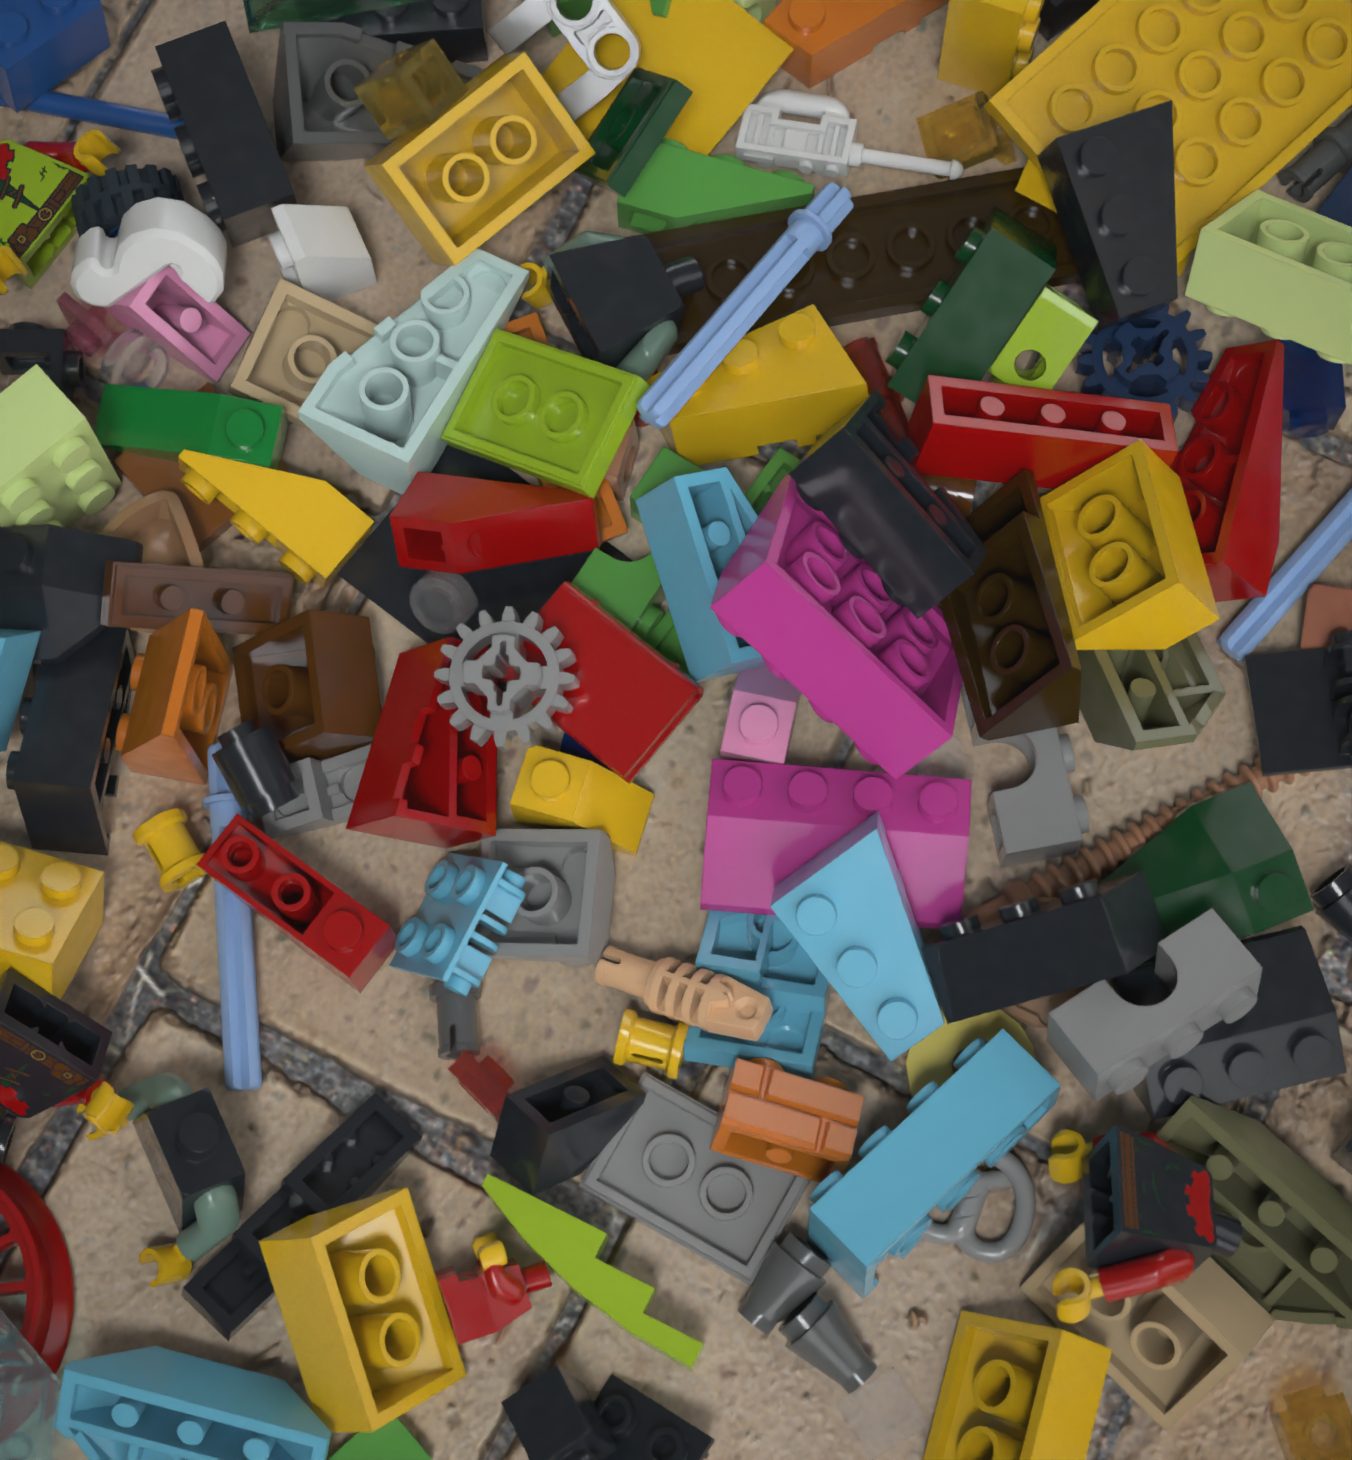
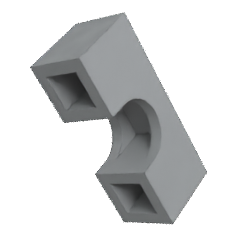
M962 682L961 695L973 747L990 743L1009 744L1017 748L1025 756L1030 767V778L1026 782L1014 788L992 792L987 805L1000 868L1076 854L1083 840L1082 833L1089 832V818L1083 796H1073L1067 772L1075 771V759L1069 735L1067 733L1058 735L1057 727L990 741L979 737L965 686Z
M1212 908L1158 943L1154 972L1171 993L1166 1000L1152 1006L1134 1005L1119 997L1106 980L1096 982L1049 1012L1047 1042L1094 1102L1112 1091L1117 1095L1124 1094L1137 1086L1149 1072L1148 1067L1167 1055L1171 1059L1185 1055L1200 1042L1205 1030L1222 1019L1225 1023L1229 1024L1248 1013L1258 1000L1257 994L1263 968Z

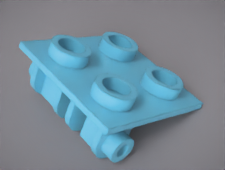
M448 852L446 858L437 863L430 872L425 883V892L427 894L415 917L410 918L400 929L395 941L396 953L389 966L444 981V987L466 997L471 986L474 988L479 987L492 961V958L468 945V941L492 953H496L499 948L497 944L475 932L476 925L479 924L494 933L505 936L508 929L483 914V912L486 911L501 921L511 924L521 902L526 896L521 891L526 879L506 869L508 864L502 861Z

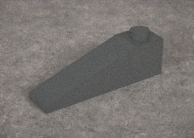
M282 22L280 25L273 93L276 147L281 161H340L373 158L484 69L458 60L451 63L416 51V46L397 41L394 44L362 33V28L344 22Z

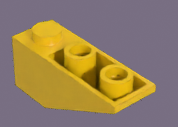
M185 449L178 456L179 469L185 473L180 479L182 484L204 503L209 505L216 498L234 513L229 522L254 544L259 545L265 539L283 554L278 560L279 564L288 573L294 574V578L305 585L314 579L325 588L373 530L375 521L327 481Z

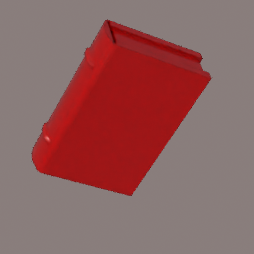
M565 581L538 614L544 620L541 634L547 629L556 626L564 636L561 644L555 650L570 648L575 654L577 661L565 668L564 672L575 675L580 681L579 688L564 690L563 697L574 708L572 713L567 714L555 711L551 719L555 722L556 726L630 785L700 701L704 689L680 670L677 662H670L605 610L598 599L593 600L572 582ZM524 640L526 661L539 663L541 666H548L542 651L532 643ZM508 667L506 677L499 679L507 685L511 680H519L520 675L512 667ZM537 697L530 704L535 707L542 697Z

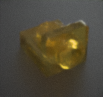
M983 91L916 119L927 158L951 162L953 159H956L963 165L964 170L994 157L1005 166L1017 161L1012 138L983 107L991 99ZM934 175L940 180L947 177L941 175Z

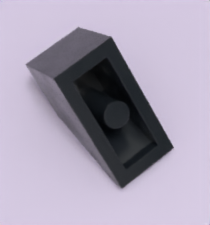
M604 1055L506 1095L490 1156L531 1195H535L582 1174L643 1105L646 1093Z

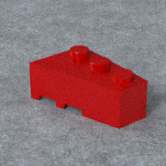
M447 637L399 653L346 825L347 830L444 849L496 836L497 747L494 735L491 734L488 741L482 747L475 744L470 739L473 724L459 732L449 722L458 708L444 709L437 700L439 695L450 690V686L440 683L434 677V671L441 668H450L452 662L440 649L443 644L459 647L463 640ZM484 647L473 660H478L490 647ZM495 678L494 683L497 685L498 678ZM467 692L473 708L479 714L490 718V712L487 710L488 697Z

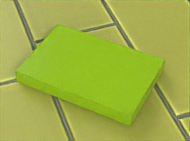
M495 328L440 438L451 447L594 499L638 410L636 407L637 401L648 390L650 385L638 375Z

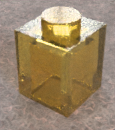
M433 38L389 56L354 88V91L386 138L390 140L431 125L461 98L468 89Z

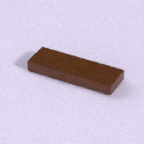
M106 560L100 624L108 627L159 629L190 608L204 610L216 633L259 635L290 619L294 574L281 571Z

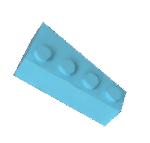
M1004 1029L997 1033L988 1043L982 1037L974 1040L954 1062V1066L958 1069L956 1073L942 1086L932 1081L923 1087L907 1105L906 1110L910 1115L893 1131L887 1125L877 1130L860 1148L858 1155L862 1160L845 1176L838 1170L834 1171L810 1195L809 1199L814 1205L809 1208V1245L832 1264L831 1267L863 1300L880 1283L874 1277L875 1268L889 1254L894 1258L900 1256L904 1259L921 1242L922 1239L920 1237L933 1220L928 1214L936 1206L942 1212L952 1210L969 1193L968 1191L979 1179L980 1174L975 1168L983 1161L990 1168L995 1166L1056 1104L1061 1084Z

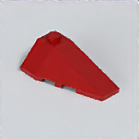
M1278 339L1225 349L1206 388H1204L1192 411L1194 420L1197 422L1181 451H1178L1170 467L1180 477L1215 602L1266 597L1275 561L1280 531L1284 345Z

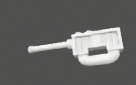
M776 89L767 92L759 99L757 104H750L743 114L735 146L738 159L754 162L761 167H788L798 169L802 173L808 174L813 171L817 175L833 178L838 175L848 177L850 166L861 168L863 164L950 177V180L960 178L964 172L963 165L956 159H953L951 162L866 149L864 143L856 142L858 134L857 119H850V113L843 102L828 95L788 89ZM782 114L821 119V122L818 125L782 119Z

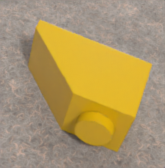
M535 745L532 748H527L511 797L510 807L515 822L539 829L602 830L610 836L612 850L636 857L655 795L632 782L629 785L617 774L590 760Z

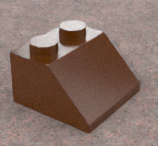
M307 609L232 648L241 724L252 719L257 730L269 725L290 764L309 757L316 760L328 759L372 744L382 707L369 617Z

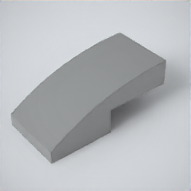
M371 744L323 761L309 757L291 763L290 765L298 778L293 784L300 796L262 816L266 835L270 838H277L348 822Z

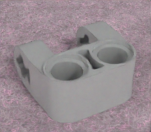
M525 0L488 30V33L504 54H510L552 20L590 69L556 96L572 120L575 121L610 93L638 65L642 54L641 41L612 0H592L591 11L582 19L568 17L560 7V0ZM615 33L627 40L630 46V57L624 66L610 68L599 60L597 44L605 34Z

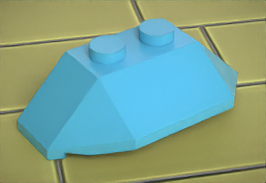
M158 1346L68 1362L63 1372L55 1428L67 1439L73 1438L89 1460H326L332 1433L284 1380Z

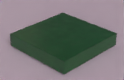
M638 67L637 69L634 68L588 140L595 154L575 169L574 172L585 180L625 198L693 92L676 79Z

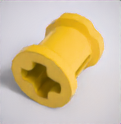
M179 808L169 809L153 816L141 824L132 835L138 846L146 847L159 870L161 877L158 880V884L164 893L174 892L187 887L207 874L196 865L205 853L201 854L185 827L188 817L184 810Z
M625 1009L616 1041L613 1064L624 1066L628 1061L666 1070L667 1078L677 1080L684 1058V1043L690 1026L686 1025L683 1021H679L677 1025L638 1017L635 1010Z

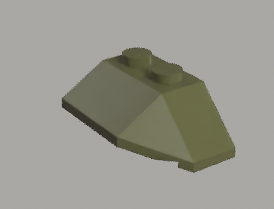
M1197 632L1165 650H1077L1082 669L1080 710L1094 741L1097 743L1132 751L1193 743L1220 706L1226 694Z
M1191 1095L1156 1135L1175 1152L1208 1169L1212 1175L1215 1211L1238 1218L1242 1223V1238L1237 1251L1229 1258L1212 1254L1210 1257L1275 1320L1306 1324H1336L1337 1328L1352 1329V1203L1258 1120Z

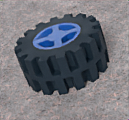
M136 164L126 165L125 170L117 171L114 167L105 170V175L102 177L95 174L87 178L88 185L80 184L75 189L76 195H72L71 198L79 238L90 228L98 226L104 229L107 237L116 238L123 215L138 202L156 197L184 201L176 174L172 175L171 170L165 167L157 171L156 165L146 164L142 169H137Z

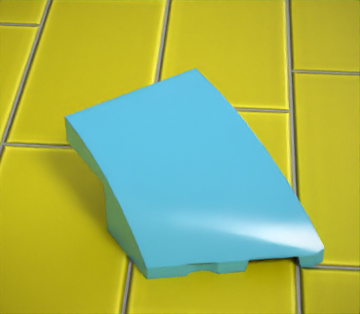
M709 910L695 962L697 971L701 968L712 970L715 974L729 976L770 998L773 1012L758 1041L709 1033L701 1030L700 1027L690 1026L683 1048L684 1060L732 1068L736 1058L747 1061L753 1058H766L780 1064L784 1072L813 1079L829 1005L831 984L777 915Z

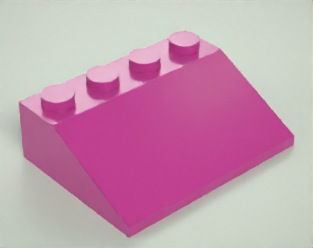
M788 473L784 476L721 573L710 608L716 613V617L723 628L736 637H742L762 656L764 663L776 677L788 680L807 697L812 709L821 719L829 723H835L849 736L865 760L873 765H880L889 775L897 780L953 737L963 680L943 611L935 605L917 619L907 607L896 604L885 592L881 582L882 578L866 560L853 556L845 548L839 537V530L822 511L812 509L803 501L797 491L796 482Z

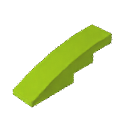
M487 1173L482 1183V1187L527 1246L542 1261L544 1260L545 1264L579 1297L631 1337L687 1370L693 1371L704 1349V1343L646 1315L656 1295V1290L654 1287L599 1260L609 1241L607 1233Z

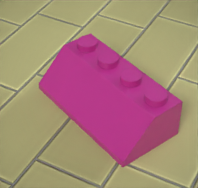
M712 759L700 909L776 915L770 907L774 886L879 810L885 834L896 866L899 868L904 882L905 892L917 926L920 928L940 929L941 925L959 919L962 915L969 843L972 780L903 774L895 780L891 775L884 772Z

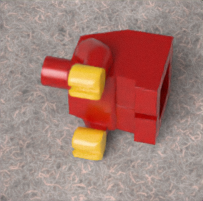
M491 1231L472 1239L471 1245L478 1265L473 1266L471 1270L456 1273L454 1268L449 1266L434 1271L458 1345L498 1332L530 1310L532 1305L528 1294L552 1286L545 1261L543 1260L520 1268L514 1258H507L503 1243Z

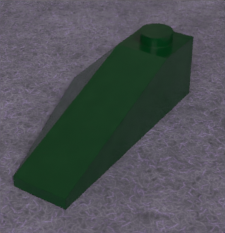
M1248 781L1185 806L1171 818L1173 822L1145 845L1140 844L1125 857L1126 861L1099 883L1101 884L1144 870L1167 937L1212 908L1238 939L1256 934L1314 910L1292 847L1255 788ZM1157 953L1144 963L1156 961Z

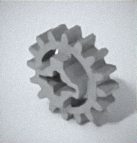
M512 606L505 607L502 621L495 622L486 610L480 611V628L473 632L469 627L460 623L456 627L459 636L463 640L460 646L455 647L443 644L440 649L452 662L450 668H441L434 671V677L440 683L450 686V690L443 692L437 697L438 703L444 709L458 708L449 722L459 732L473 724L470 739L481 747L492 734L494 735L496 747L502 752L509 751L512 737L518 736L528 748H532L535 746L534 730L542 727L545 731L554 735L558 732L555 722L551 719L554 712L559 711L571 714L574 709L563 697L564 690L579 688L580 681L577 677L564 672L565 668L577 661L576 656L570 648L555 650L561 644L564 636L556 626L547 629L541 634L544 620L536 612L532 611L522 624L520 623L517 611ZM524 640L532 643L542 651L548 666H541L539 663L526 661ZM492 643L491 648L478 660H473L484 647ZM508 667H512L520 675L519 680L509 681L506 691L503 692L494 683L495 678L506 677ZM467 692L488 697L487 710L490 712V718L479 714L473 708ZM537 697H542L540 702L530 712L522 716V711Z

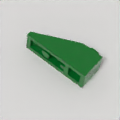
M104 384L94 434L102 448L178 462V456L185 449L278 470L289 422L283 406L217 393Z

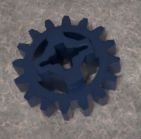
M1169 304L1156 313L1100 332L1096 325L1079 349L1084 355L1077 357L1074 367L1075 374L1088 376L1082 383L1080 393L1170 404L1173 423H1175L1178 416L1177 407L1190 413L1198 400L1195 393H1202L1209 382L1210 376L1203 371L1207 370L1213 358L1212 352L1197 350L1203 345L1207 333L1204 329H1195L1189 332L1186 326L1192 313L1185 310L1176 317L1168 314ZM1177 348L1183 362V375L1179 373L1181 366L1173 360L1172 351ZM1103 350L1108 353L1106 360L1114 366V375L1109 378L1104 368ZM1157 353L1154 363L1146 362L1141 367L1137 366L1129 373L1133 362L1140 364L1145 359L1149 360Z

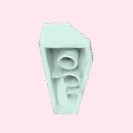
M477 248L456 266H450L420 291L421 298L394 320L388 316L374 327V336L349 355L344 351L329 363L299 409V419L359 475L403 495L417 472L431 473L443 454L447 443L440 437L495 328L504 331L530 278L529 271Z

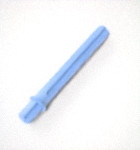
M833 182L825 184L805 209L793 211L788 218L789 227L637 401L636 407L640 412L639 417L645 424H651L657 429L666 427L816 251H824L832 243L831 233L853 209V203L850 199L851 192L845 186L840 188Z
M1352 488L1270 579L1266 597L1253 598L1218 638V645L1231 658L1239 662L1243 661L1245 656H1248L1350 542L1352 539Z
M220 743L212 744L207 749L209 796L202 799V807L209 810L212 844L236 814H239L249 822L248 808L240 809L212 757L213 753L222 749ZM214 880L225 1085L227 1089L234 1092L252 1091L260 1088L262 1085L252 909Z

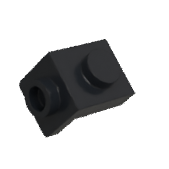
M18 322L12 324L10 329H0V372L2 375H23L37 364L74 404L75 388H82L84 386L85 361L83 352L76 351L65 329H47L43 325L32 322Z

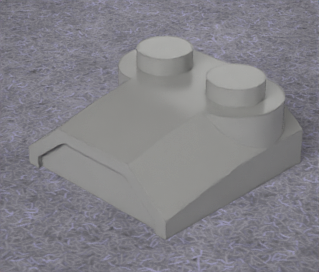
M496 829V836L483 839L480 858L502 861L508 864L506 869L525 878L526 882L521 891L526 896L521 902L511 924L501 921L486 911L483 912V914L508 929L505 936L494 933L479 924L476 925L475 932L499 946L496 953L489 952L473 943H470V946L492 959L560 962L572 968H580L597 963L599 957L606 949L610 932L615 881V863L610 836L604 831L597 829Z

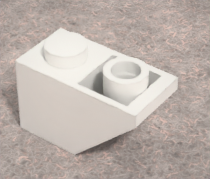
M280 204L271 208L278 231L269 234L268 238L284 280L330 302L377 284L370 255L348 207Z

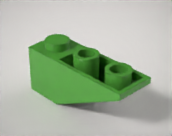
M663 138L625 198L620 195L618 196V227L646 234L805 206L814 198L815 185L806 183L803 178L789 171L775 170L769 173L747 167L743 161L730 155L716 154L713 157L689 151L680 142Z

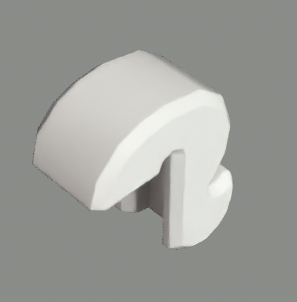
M156 197L136 203L123 215L116 238L107 237L104 229L99 226L90 228L79 238L75 248L70 284L74 294L81 301L89 305L109 308L170 265L177 271L180 279L208 303H214L224 291L227 242L220 228L204 213L184 201Z

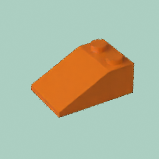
M190 608L149 635L145 654L137 653L130 676L131 690L136 691L131 714L123 713L119 720L115 741L116 750L121 751L120 757L134 773L206 785L207 749L210 745L216 744L234 665L204 610Z

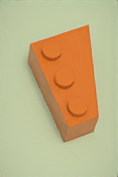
M782 0L764 20V26L794 49L780 68L810 89L872 53L873 46L901 30L903 33H906L920 25L921 18L949 3V0Z

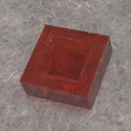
M466 1050L448 1070L452 1078L498 1124L505 1097L510 1094L508 1090L515 1082L489 1055L479 1063Z

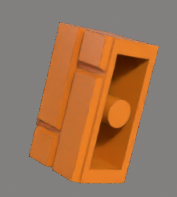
M736 1058L722 1093L709 1150L821 1183L834 1171L838 1170L843 1175L850 1162L864 1096L848 1091L842 1082L834 1078L816 1077L807 1079L784 1072L780 1064L770 1059L753 1058L747 1061Z

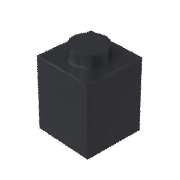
M557 1364L501 1402L529 1460H603L618 1450L584 1383Z

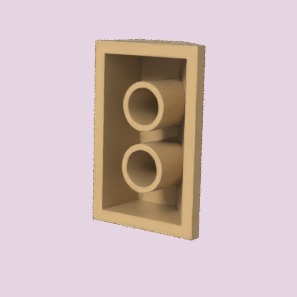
M1084 1220L1019 1287L1061 1329L1112 1349L1107 1374L1166 1432L1249 1355L1275 1321L1210 1256L1184 1282L1109 1303L1104 1296L1091 1299V1311L1085 1319L1076 1323L1061 1321L1057 1317V1304L1063 1299L1075 1298L1079 1295L1066 1293L1054 1296L1052 1294L1053 1279L1058 1272L1065 1268H1076L1083 1271L1089 1278L1098 1276V1270L1086 1267Z

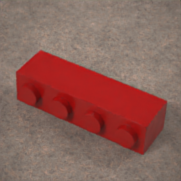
M935 375L927 376L907 425L908 436L921 453L912 461L920 474L1007 484L1022 470L1026 469L1033 472L1037 487L1049 489L1058 488L1139 439L1169 467H1171L1178 453L1170 404Z

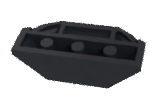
M51 524L0 527V629L40 630L41 634L32 664L63 662L107 627L100 624L105 561L142 562L143 545L133 540Z

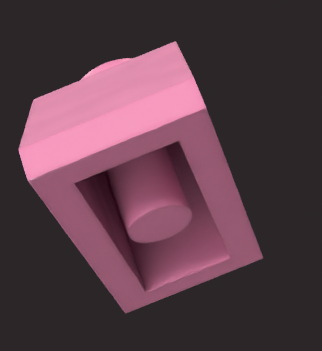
M170 265L111 307H103L140 340L213 382L219 380L251 334L216 302L208 303L180 279L177 271Z
M767 666L739 672L728 712L720 749V759L786 765L801 692L788 680L776 677Z

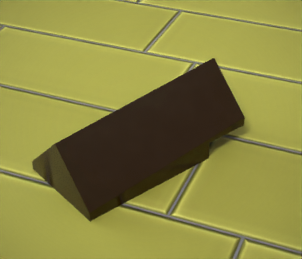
M1024 469L973 510L970 515L965 517L987 549L988 554L973 576L940 601L979 737L988 741L1079 723L1082 669L1034 474Z

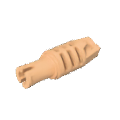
M610 945L604 950L603 955L604 958L611 960V962L599 959L595 969V982L599 986L610 987L644 999V1004L652 1013L660 1016L666 1015L669 1019L683 1021L686 1025L700 1027L701 1030L709 1033L758 1041L773 1012L769 997L729 976L715 974L712 970L701 968L697 971L696 965L682 963L681 960L673 957L661 958L655 962Z

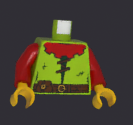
M91 129L81 135L77 142L28 141L21 145L9 139L0 141V295L4 296L9 291L4 283L12 275H15L24 285L32 289L78 232L71 202L72 195H76L75 189L80 184L88 185L87 178L90 176L85 172H91L100 177L104 176L107 167L101 161L107 155L118 154L120 148L102 131Z

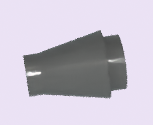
M790 1231L781 1243L774 1240L746 1299L737 1310L756 1328L769 1335L780 1321L827 1283L823 1276L832 1264L806 1241Z
M817 1292L792 1311L778 1328L788 1340L785 1345L787 1349L836 1381L848 1394L858 1389L877 1368V1365L865 1352L834 1300L826 1302Z

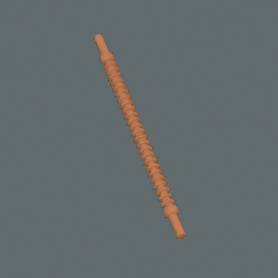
M1258 756L1254 760L1253 768L1250 769L1247 765H1240L1238 776L1234 777L1231 773H1225L1220 785L1214 781H1209L1206 785L1207 791L1205 793L1193 789L1190 793L1191 799L1189 801L1178 797L1174 802L1175 808L1170 810L1167 806H1160L1158 817L1154 818L1150 814H1144L1142 818L1143 824L1138 826L1134 822H1129L1126 826L1127 832L1125 834L1113 830L1110 834L1111 840L1109 842L1098 838L1094 842L1095 848L1089 851L1086 847H1080L1078 850L1079 857L1075 859L1069 855H1064L1062 866L1056 867L1054 864L1048 863L1046 874L1041 876L1038 872L1033 871L1030 874L1029 882L1025 883L1023 880L1017 879L1002 888V896L961 916V918L977 914L980 923L1000 917L998 909L1013 902L1034 896L1054 898L1059 896V890L1089 879L1096 878L1097 882L1100 883L1102 872L1107 871L1111 874L1118 868V864L1126 861L1125 857L1140 844L1145 845L1166 828L1173 822L1171 818L1188 804L1246 781L1251 782L1260 798H1262V790L1264 789L1272 793L1277 792L1279 781L1291 785L1295 780L1294 774L1263 777L1260 757ZM1310 772L1299 774L1301 776H1308Z

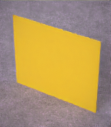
M612 0L641 41L642 54L635 69L638 67L676 79L693 92L664 138L680 142L689 151L709 156L794 50L733 0H671L667 18L652 14L650 0ZM615 33L605 34L598 41L597 56L605 66L620 68L629 60L630 46L621 35ZM568 42L542 74V77L557 96L590 69L570 42ZM631 73L602 100L574 121L587 141Z

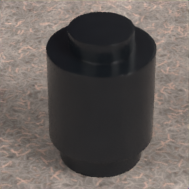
M251 719L217 737L222 749L213 753L212 757L240 809L247 807L253 820L274 811L300 796L293 784L298 778L269 725L257 730Z

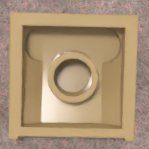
M280 278L256 326L227 393L239 398L283 406L288 421L311 430L298 417V411L329 363L344 351L349 355L374 336L373 328L378 324Z

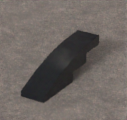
M375 1092L282 1180L281 1188L232 1234L231 1242L182 1288L181 1296L229 1341L276 1295L259 1241L309 1215L371 1197L421 1142L422 1136Z

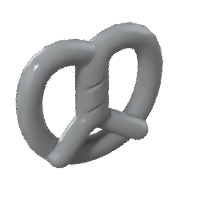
M1010 1152L995 1165L999 1170L981 1172L976 1167L975 1170L980 1174V1177L968 1191L969 1193L954 1207L949 1222L947 1224L932 1222L920 1238L940 1245L956 1244L971 1258L985 1263H999L1015 1256L1027 1241L1035 1218V1190L1028 1171L1021 1161ZM1013 1187L1016 1205L1013 1222L1008 1233L1002 1240L996 1243L980 1240L975 1236V1228L989 1190Z

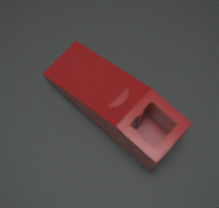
M418 471L390 514L399 567L461 574L592 551L595 547L599 549L602 544L596 498L594 497L593 499L568 489Z
M239 814L234 816L196 864L309 956L359 993L363 991L395 949L397 936L389 924Z

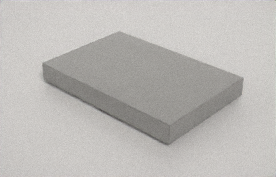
M644 1071L637 1083V1086L646 1093L643 1105L592 1161L579 1184V1188L751 1287L774 1240H778L811 1180L709 1150L718 1113Z

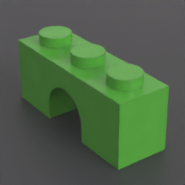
M663 446L630 495L631 517L642 523L635 502L638 498L675 476L705 470ZM595 547L572 582L593 600L598 599L605 610L644 641H646L664 616V611L659 609L666 597L652 553L640 560L626 562L614 559Z

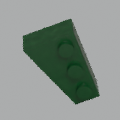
M995 206L981 229L974 226L960 245L954 256L959 261V264L949 280L945 282L939 278L919 309L926 316L915 334L912 335L905 330L893 346L885 360L886 363L893 367L887 386L916 404L928 375L981 381L1055 272L1057 245Z

